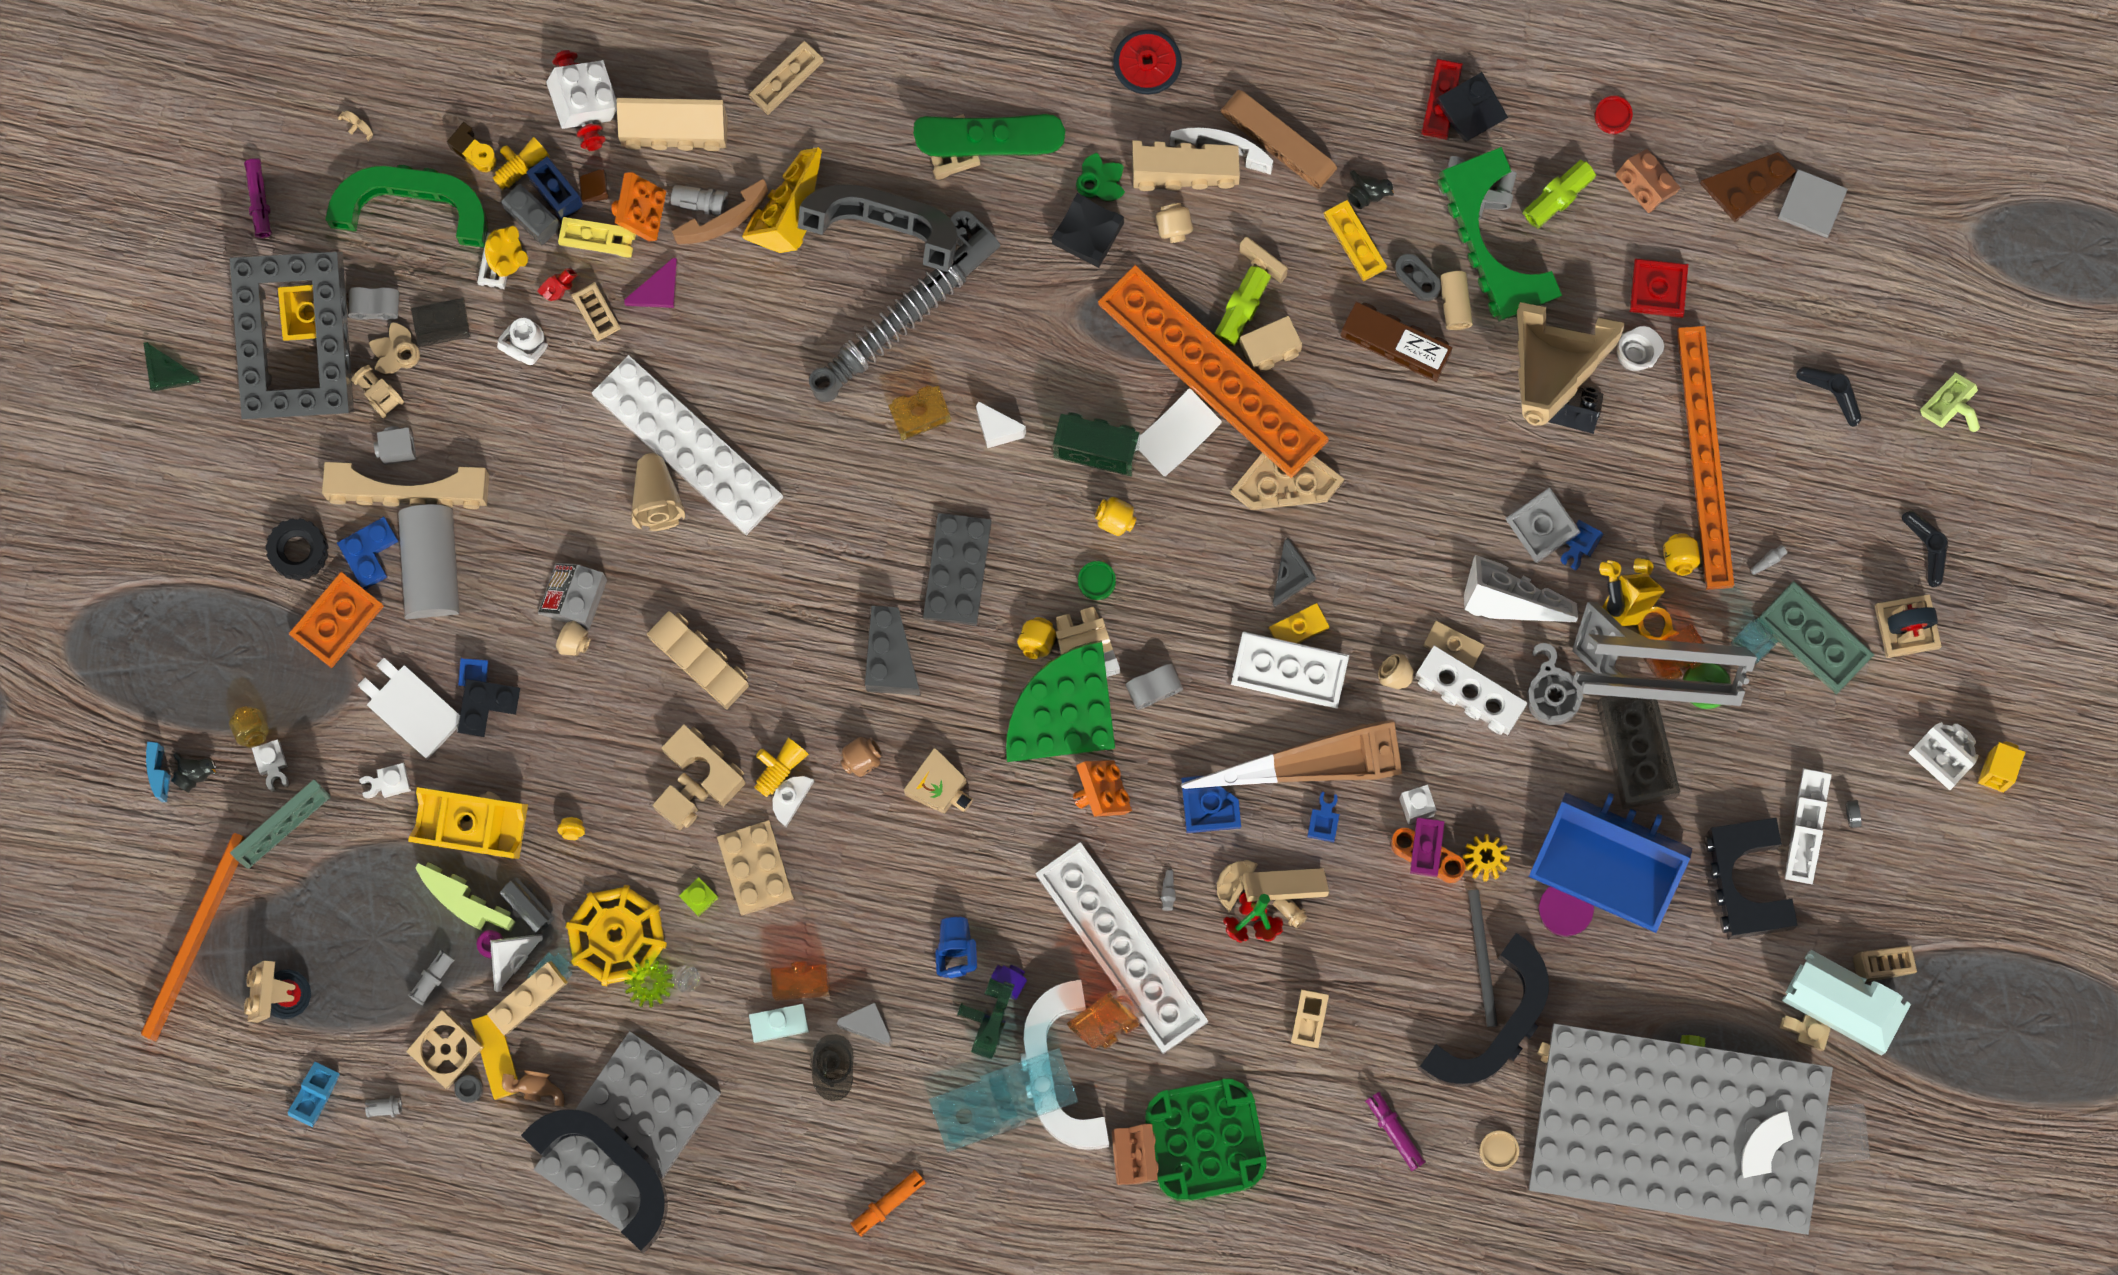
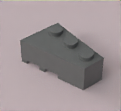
M871 606L865 676L866 691L921 696L899 607Z

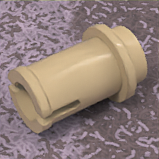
M1291 899L1275 900L1273 906L1289 921V926L1293 925L1295 928H1298L1308 918L1305 915L1306 911L1304 909L1301 910Z

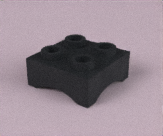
M1077 193L1063 221L1052 236V244L1099 268L1124 224V216L1107 210Z

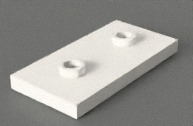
M1243 631L1231 685L1338 708L1349 655Z

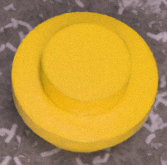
M567 817L561 820L557 832L564 839L577 840L585 834V828L583 827L582 820Z

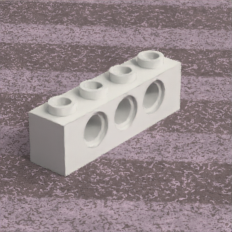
M1433 646L1415 676V679L1419 680L1418 684L1422 688L1430 692L1432 690L1437 691L1442 695L1441 698L1452 706L1458 704L1465 709L1464 712L1469 717L1475 720H1479V718L1489 723L1488 727L1492 731L1500 735L1502 733L1509 735L1527 705L1526 701L1436 646ZM1449 673L1454 681L1450 684H1444L1440 681L1439 675ZM1466 687H1471L1475 689L1477 696L1467 698L1462 690ZM1490 701L1498 703L1500 711L1496 713L1488 711L1486 703Z

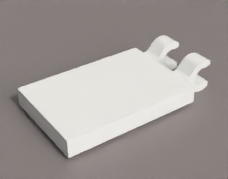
M383 658L376 666L390 678L389 682L380 691L366 678L358 686L372 699L367 706L428 760L457 729L459 714L405 665L398 671L390 662Z

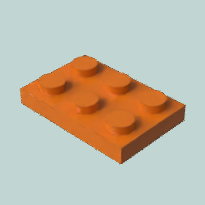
M340 572L290 631L289 635L332 669L384 606L344 573Z

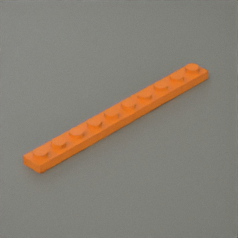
M1705 326L1678 328L1677 336L1706 590L1733 588L1734 577Z

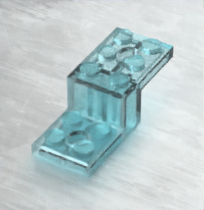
M1059 1048L980 1076L981 1081L929 1099L947 1153L1024 1126L1027 1120L1078 1102ZM1046 1077L1050 1080L1051 1085L1046 1092H1039L1035 1089L1034 1083L1037 1078ZM961 1109H968L972 1112V1120L968 1124H960L956 1119V1115Z

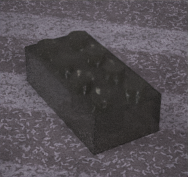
M1618 696L1600 698L1597 708L1623 810L1677 798L1680 794V788L1658 701L1656 699Z

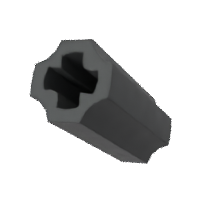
M518 877L505 885L500 892V895L536 934L547 928L553 921L554 916Z

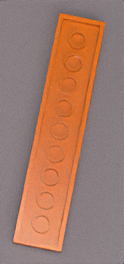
M1136 265L1098 301V305L1290 478L1329 441V438Z

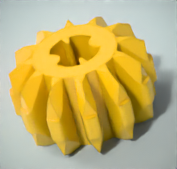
M1489 834L1484 835L1483 843L1478 836H1475L1473 838L1474 845L1467 843L1465 846L1469 853L1462 856L1463 860L1471 861L1466 865L1465 870L1469 871L1474 868L1475 871L1472 875L1474 879L1478 877L1479 873H1483L1482 879L1484 882L1488 881L1489 873L1495 880L1498 879L1499 873L1497 870L1501 872L1507 870L1506 865L1502 862L1510 860V856L1502 854L1507 850V846L1502 845L1498 848L1497 845L1500 838L1496 837L1493 843L1489 842ZM1486 852L1489 853L1492 862L1490 863L1488 860L1487 863H1483L1480 853L1483 855Z

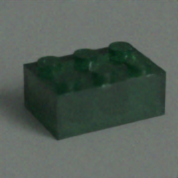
M1069 412L1067 415L1061 414L1053 441L1054 458L1132 477L1140 447V432H1136L1135 428L1127 425H1120V428L1111 426L1108 421L1102 419L1086 420L1083 419L1082 415Z

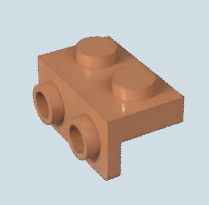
M1648 149L1629 158L1616 173L1617 178L1647 213L1652 212L1661 202L1672 197L1681 189Z
M1152 1124L1113 1129L1112 1142L1116 1183L1118 1185H1131L1158 1180V1163L1155 1158L1154 1148L1156 1138L1153 1133Z

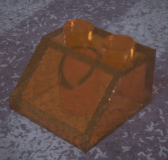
M1127 988L1109 992L1066 1024L1093 1049L1100 1047L1107 1049L1118 1041L1116 1036L1125 1031L1128 1034L1140 1026L1138 1020L1145 1015Z

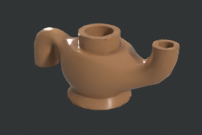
M524 1070L526 1075L516 1080L514 1075L503 1074L502 1087L506 1092H521L525 1094V1100L540 1102L541 1097L552 1096L555 1099V1106L564 1107V1094L561 1089L548 1080L551 1075Z

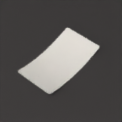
M1188 389L1152 426L1133 441V445L1163 476H1166L1185 460L1222 421L1191 389Z

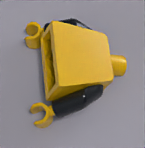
M1636 558L1634 561V572L1642 574L1621 575L1619 579L1617 577L1620 575L1621 565L1618 562L1608 560L1600 564V573L1609 576L1610 581L1607 582L1609 596L1602 608L1622 626L1639 624L1665 592L1650 577L1654 568L1650 560Z

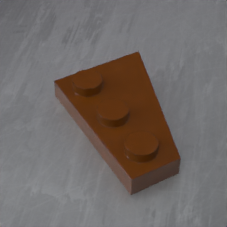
M1777 152L1703 179L1700 185L1728 216L1736 222L1794 176L1796 170Z

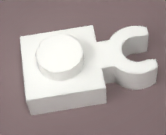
M277 739L253 747L252 751L259 773L261 775L268 773L266 778L268 789L275 791L273 782L277 778H280L282 784L287 787L289 785L288 778L280 771V769L288 767L280 741Z
M404 763L378 769V778L364 776L359 779L362 785L366 783L372 784L370 791L362 793L364 798H373L377 795L378 791H382L384 798L411 791Z

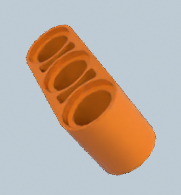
M1400 828L1393 834L1391 849L1396 855L1411 863L1415 831L1409 828ZM1400 836H1406L1410 839L1411 846L1401 848L1398 846L1396 839ZM1441 847L1437 878L1447 883H1456L1465 872V862L1457 854ZM1455 863L1459 867L1460 872L1456 875H1450L1446 872L1445 865Z

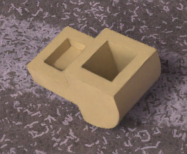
M1301 989L1291 1043L1313 1048L1319 1047L1329 994Z

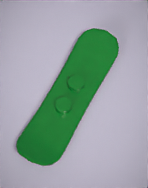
M1049 114L994 118L924 116L919 117L914 122L913 134L916 146L920 151L933 157L1037 156L1057 151L1064 144L1065 128L1061 119Z

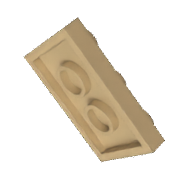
M769 820L717 837L741 916L794 899Z

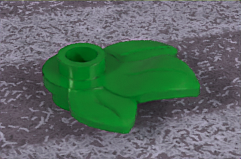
M1098 153L1090 155L1084 160L1082 174L1076 181L1078 193L1086 198L1098 197L1103 201H1114L1121 198L1125 191L1117 183L1122 177L1124 167L1119 163L1102 164ZM1086 183H1092L1094 187L1092 189H1086L1084 185Z

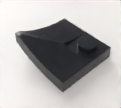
M1482 72L1435 99L1451 125L1465 142L1508 118Z

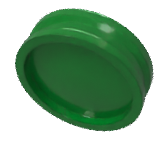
M1093 561L1086 564L1080 570L1078 586L1085 597L1091 600H1103L1109 597L1115 589L1116 576L1108 564L1101 561Z

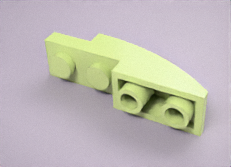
M428 862L426 866L417 864L416 870L431 893L454 915L481 931L486 921L509 932L512 931L516 922L510 918L511 912L496 906L495 910L485 906V900L471 895L469 899L468 896L471 889L465 885L467 880L455 874H452L449 878L441 874V868Z

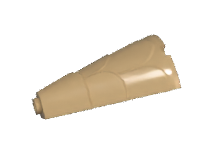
M1520 302L1517 310L1520 360L1518 377L1522 414L1528 423L1536 426L1546 424L1576 394L1577 388L1592 375L1597 366L1617 345L1624 329V323L1598 318L1595 325V335L1546 326V307Z

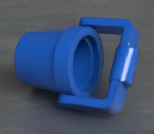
M949 917L941 920L938 948L935 951L936 972L938 976L952 979L976 970V942L974 939H971L967 918ZM967 956V965H959L946 970L945 957Z

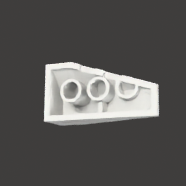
M1475 555L1464 592V607L1471 614L1495 619L1576 622L1578 620L1577 603L1549 588L1540 590L1530 583L1531 579L1523 575L1519 579L1507 572V566Z

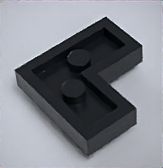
M465 679L457 733L485 737L489 710L516 715L520 688Z

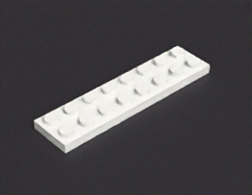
M629 355L592 392V395L658 456H661L672 469L745 535L783 498V495Z
M1081 842L1035 873L1162 1054L1208 1023L1207 1018Z

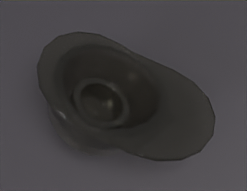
M830 1034L821 1038L810 1057L813 1086L821 1097L829 1101L843 1099L852 1088L854 1054L850 1042L844 1036Z

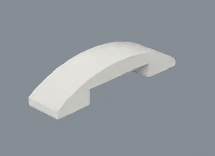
M1186 128L1171 132L1170 146L1174 147L1180 145V143H1191L1196 148L1198 143L1203 145L1238 146L1239 155L1247 157L1246 168L1271 175L1273 160L1258 146L1240 136L1210 128Z

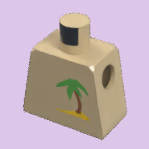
M935 748L904 789L907 797L944 814L951 805L965 812L973 801V798L962 791L967 784L966 778Z

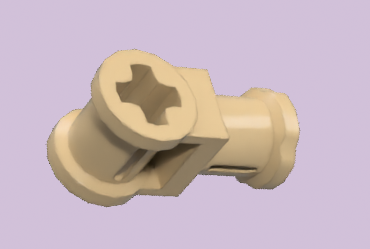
M370 365L364 366L354 374L351 380L355 385L358 384L364 390V395L370 405L383 419H386L387 413L398 404L402 405L404 401L383 379L379 380L373 374V368Z

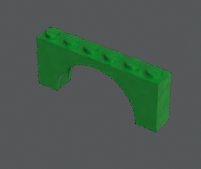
M1502 147L1442 170L1438 174L1440 178L1437 179L1442 194L1446 193L1450 203L1447 204L1449 213L1453 219H1457L1460 226L1457 229L1458 235L1462 243H1467L1469 248V262L1473 268H1477L1480 278H1478L1480 289L1483 293L1487 292L1489 297V311L1493 318L1497 317L1498 322L1517 315L1520 302L1540 306L1562 296L1552 271L1542 274H1523L1512 271L1495 260L1484 245L1479 229V212L1482 201L1489 188L1496 181L1512 172Z

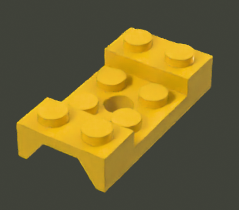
M417 787L416 795L419 806L416 824L409 835L408 842L513 859L520 858L528 804ZM465 815H469L473 820V826L468 831L463 830L460 825V821Z

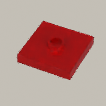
M1635 258L1629 312L1683 318L1689 264Z

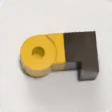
M463 122L447 140L449 148L481 172L493 170L497 163L493 149L489 145L480 144L475 140L472 128Z

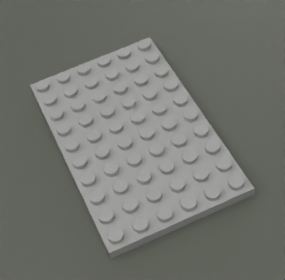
M1553 1023L1528 1190L1809 1235L1833 1067ZM1788 1111L1793 1140L1783 1143L1775 1151L1771 1161V1173L1743 1178L1741 1171L1742 1154L1751 1134L1765 1119L1777 1113Z

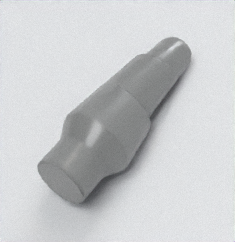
M1780 545L1767 552L1750 569L1751 573L1755 575L1780 562L1781 558L1788 553L1785 547Z
M1170 869L1166 870L1161 892L1162 910L1172 911L1173 903L1176 900L1173 870Z

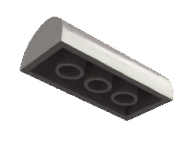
M427 504L411 506L400 510L398 518L405 619L460 614L452 508L444 505Z

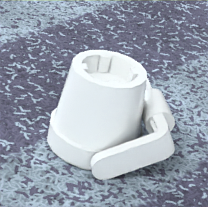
M519 318L510 324L499 337L497 344L499 350L528 365L535 364L548 346L545 343L541 327L527 318ZM508 337L510 338V345L505 343Z

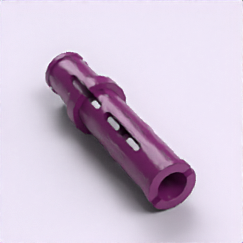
M248 159L244 162L251 203L249 214L253 217L254 235L257 238H267L272 235L268 215L271 210L266 201L261 168L262 163L260 159Z
M1379 1091L1373 1095L1379 1106H1377L1372 1097L1368 1098L1365 1103L1368 1104L1378 1119V1126L1384 1128L1409 1166L1410 1171L1412 1172L1418 1168L1412 1157H1414L1419 1166L1426 1163V1160L1423 1159L1397 1120V1113L1391 1111L1381 1092Z

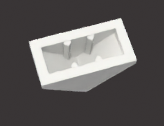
M980 402L977 403V415L987 448L1025 437L1026 426Z

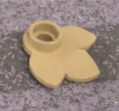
M398 323L390 324L389 337L369 342L372 352L379 358L375 370L380 373L392 374L400 368H411L420 359V351L412 343L410 331ZM410 352L411 357L407 360L403 359L404 353Z

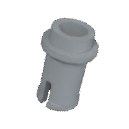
M394 1095L387 1099H367L365 1105L369 1106L365 1107L368 1118L391 1115L394 1118L397 1114L402 1113L401 1098H396Z

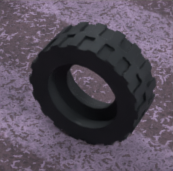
M291 518L288 521L280 522V525L274 527L272 533L267 538L268 542L265 549L270 564L280 575L290 580L301 581V579H309L312 575L318 574L319 570L325 566V561L329 555L327 553L329 547L323 533L312 522H307L302 518ZM293 537H303L310 544V553L303 561L292 562L284 554L285 544Z

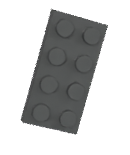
M938 513L923 619L977 626L992 524L991 519Z

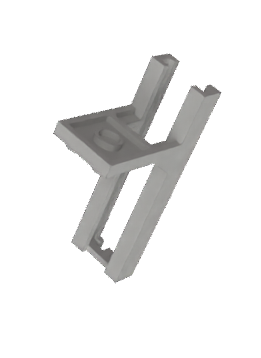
M1587 602L1572 651L1595 673L1576 671L1572 684L1582 694L1741 706L1745 694L1741 687L1742 684L1749 683L1750 680L1746 677L1747 671H1753L1757 656L1746 647L1648 639L1623 627L1597 602ZM1618 656L1738 665L1739 667L1733 684L1627 676L1622 675L1614 666Z

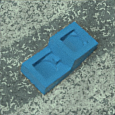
M147 742L146 767L149 783L154 796L161 802H167L171 775L161 770L164 747L156 742Z
M314 1062L301 1084L300 1092L288 1110V1116L313 1127L334 1089L339 1073Z

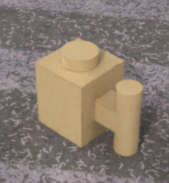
M685 773L677 780L684 786L681 792L670 785L652 805L660 815L679 831L684 826L688 828L697 818L695 813L698 809L690 800L696 796L703 802L709 795L705 789Z

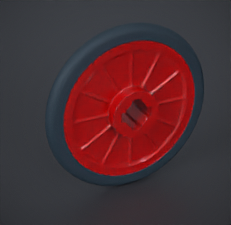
M1144 29L1127 35L1119 43L1114 53L1113 66L1117 78L1126 88L1135 93L1151 95L1166 90L1176 81L1181 71L1182 57L1178 46L1168 35L1160 31ZM1143 60H1152V64H1143Z

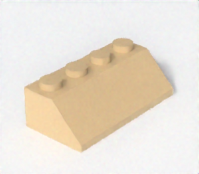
M617 98L618 137L621 146H625L627 149L637 150L641 147H651L655 150H665L667 147H678V149L690 151L693 148L718 151L720 148H727L728 117L723 100Z

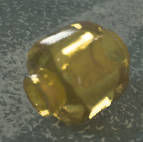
M241 707L230 718L229 727L239 745L254 748L265 741L269 733V727L263 713L258 708Z

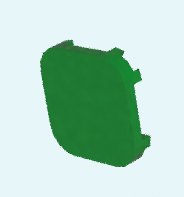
M1222 1079L1173 1090L1167 1089L1158 1093L1149 1102L1145 1113V1124H1152L1153 1133L1156 1138L1154 1148L1155 1158L1158 1163L1157 1182L1160 1190L1167 1197L1176 1201H1194L1245 1191L1254 1187L1262 1179L1266 1169V1155L1255 1099L1252 1092L1243 1083L1233 1079Z

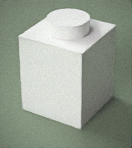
M1428 785L1401 793L1400 802L1408 824L1415 823L1417 818L1428 819L1434 817L1437 810Z

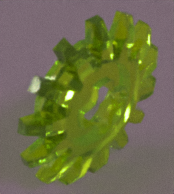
M646 959L645 968H641L639 963H636L637 972L628 970L627 974L631 975L633 979L624 980V984L631 985V987L625 990V993H634L630 999L632 1003L639 998L640 1007H643L644 1002L648 1001L649 1008L653 1007V1000L657 999L659 1004L664 1003L660 998L662 995L669 998L671 994L666 991V987L673 988L674 984L667 982V979L672 978L673 975L672 973L664 974L668 969L666 965L658 969L660 961L656 960L653 966L650 967L649 960ZM647 976L651 980L656 979L651 990H648L647 987H641V984L645 982L644 978Z

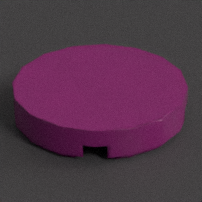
M1550 886L1540 898L1538 911L1546 929L1555 935L1569 937L1577 935L1586 929L1592 921L1594 905Z

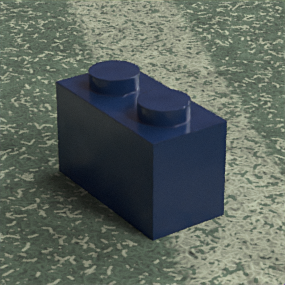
M548 157L526 172L531 184L561 221L563 217L568 218L583 207L580 196Z

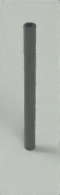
M1479 889L1469 890L1468 895L1487 1028L1497 1027L1498 1022Z

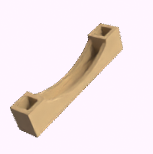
M325 462L322 494L332 504H345L346 501H356L359 505H372L373 502H383V505L399 506V503H410V506L436 504L452 508L453 505H463L466 509H479V506H487L489 473L486 468L458 467L456 474L434 483L400 486L385 484L364 477L356 472L352 463Z

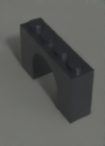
M1777 817L1710 828L1707 832L1708 836H1705V847L1707 852L1712 854L1713 863H1710V873L1712 879L1717 880L1718 890H1715V899L1717 906H1722L1723 917H1720L1722 932L1727 933L1728 940L1794 930L1798 924L1793 899L1766 903L1752 902L1744 898L1736 890L1732 879L1733 866L1738 858L1749 853L1775 850L1782 845Z

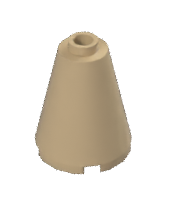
M655 453L645 454L637 462L631 512L632 523L638 529H642V525L649 526L650 531H660L675 527L679 524L681 517L684 520L685 508L664 459Z

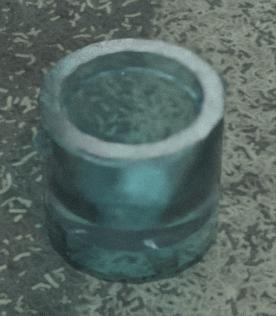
M1753 619L1730 644L1736 647L1748 648L1757 656L1756 665L1779 641L1756 619Z

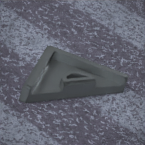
M1288 538L1284 540L1272 604L1274 607H1277L1316 581V577Z

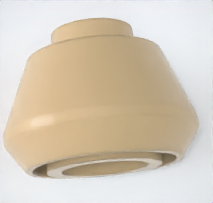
M576 621L567 622L557 639L556 648L559 654L578 656L581 652L585 653L591 641L588 638V631Z
M1394 654L1388 657L1380 666L1378 672L1379 682L1383 686L1394 689L1408 687L1413 680V668L1408 658L1404 654Z

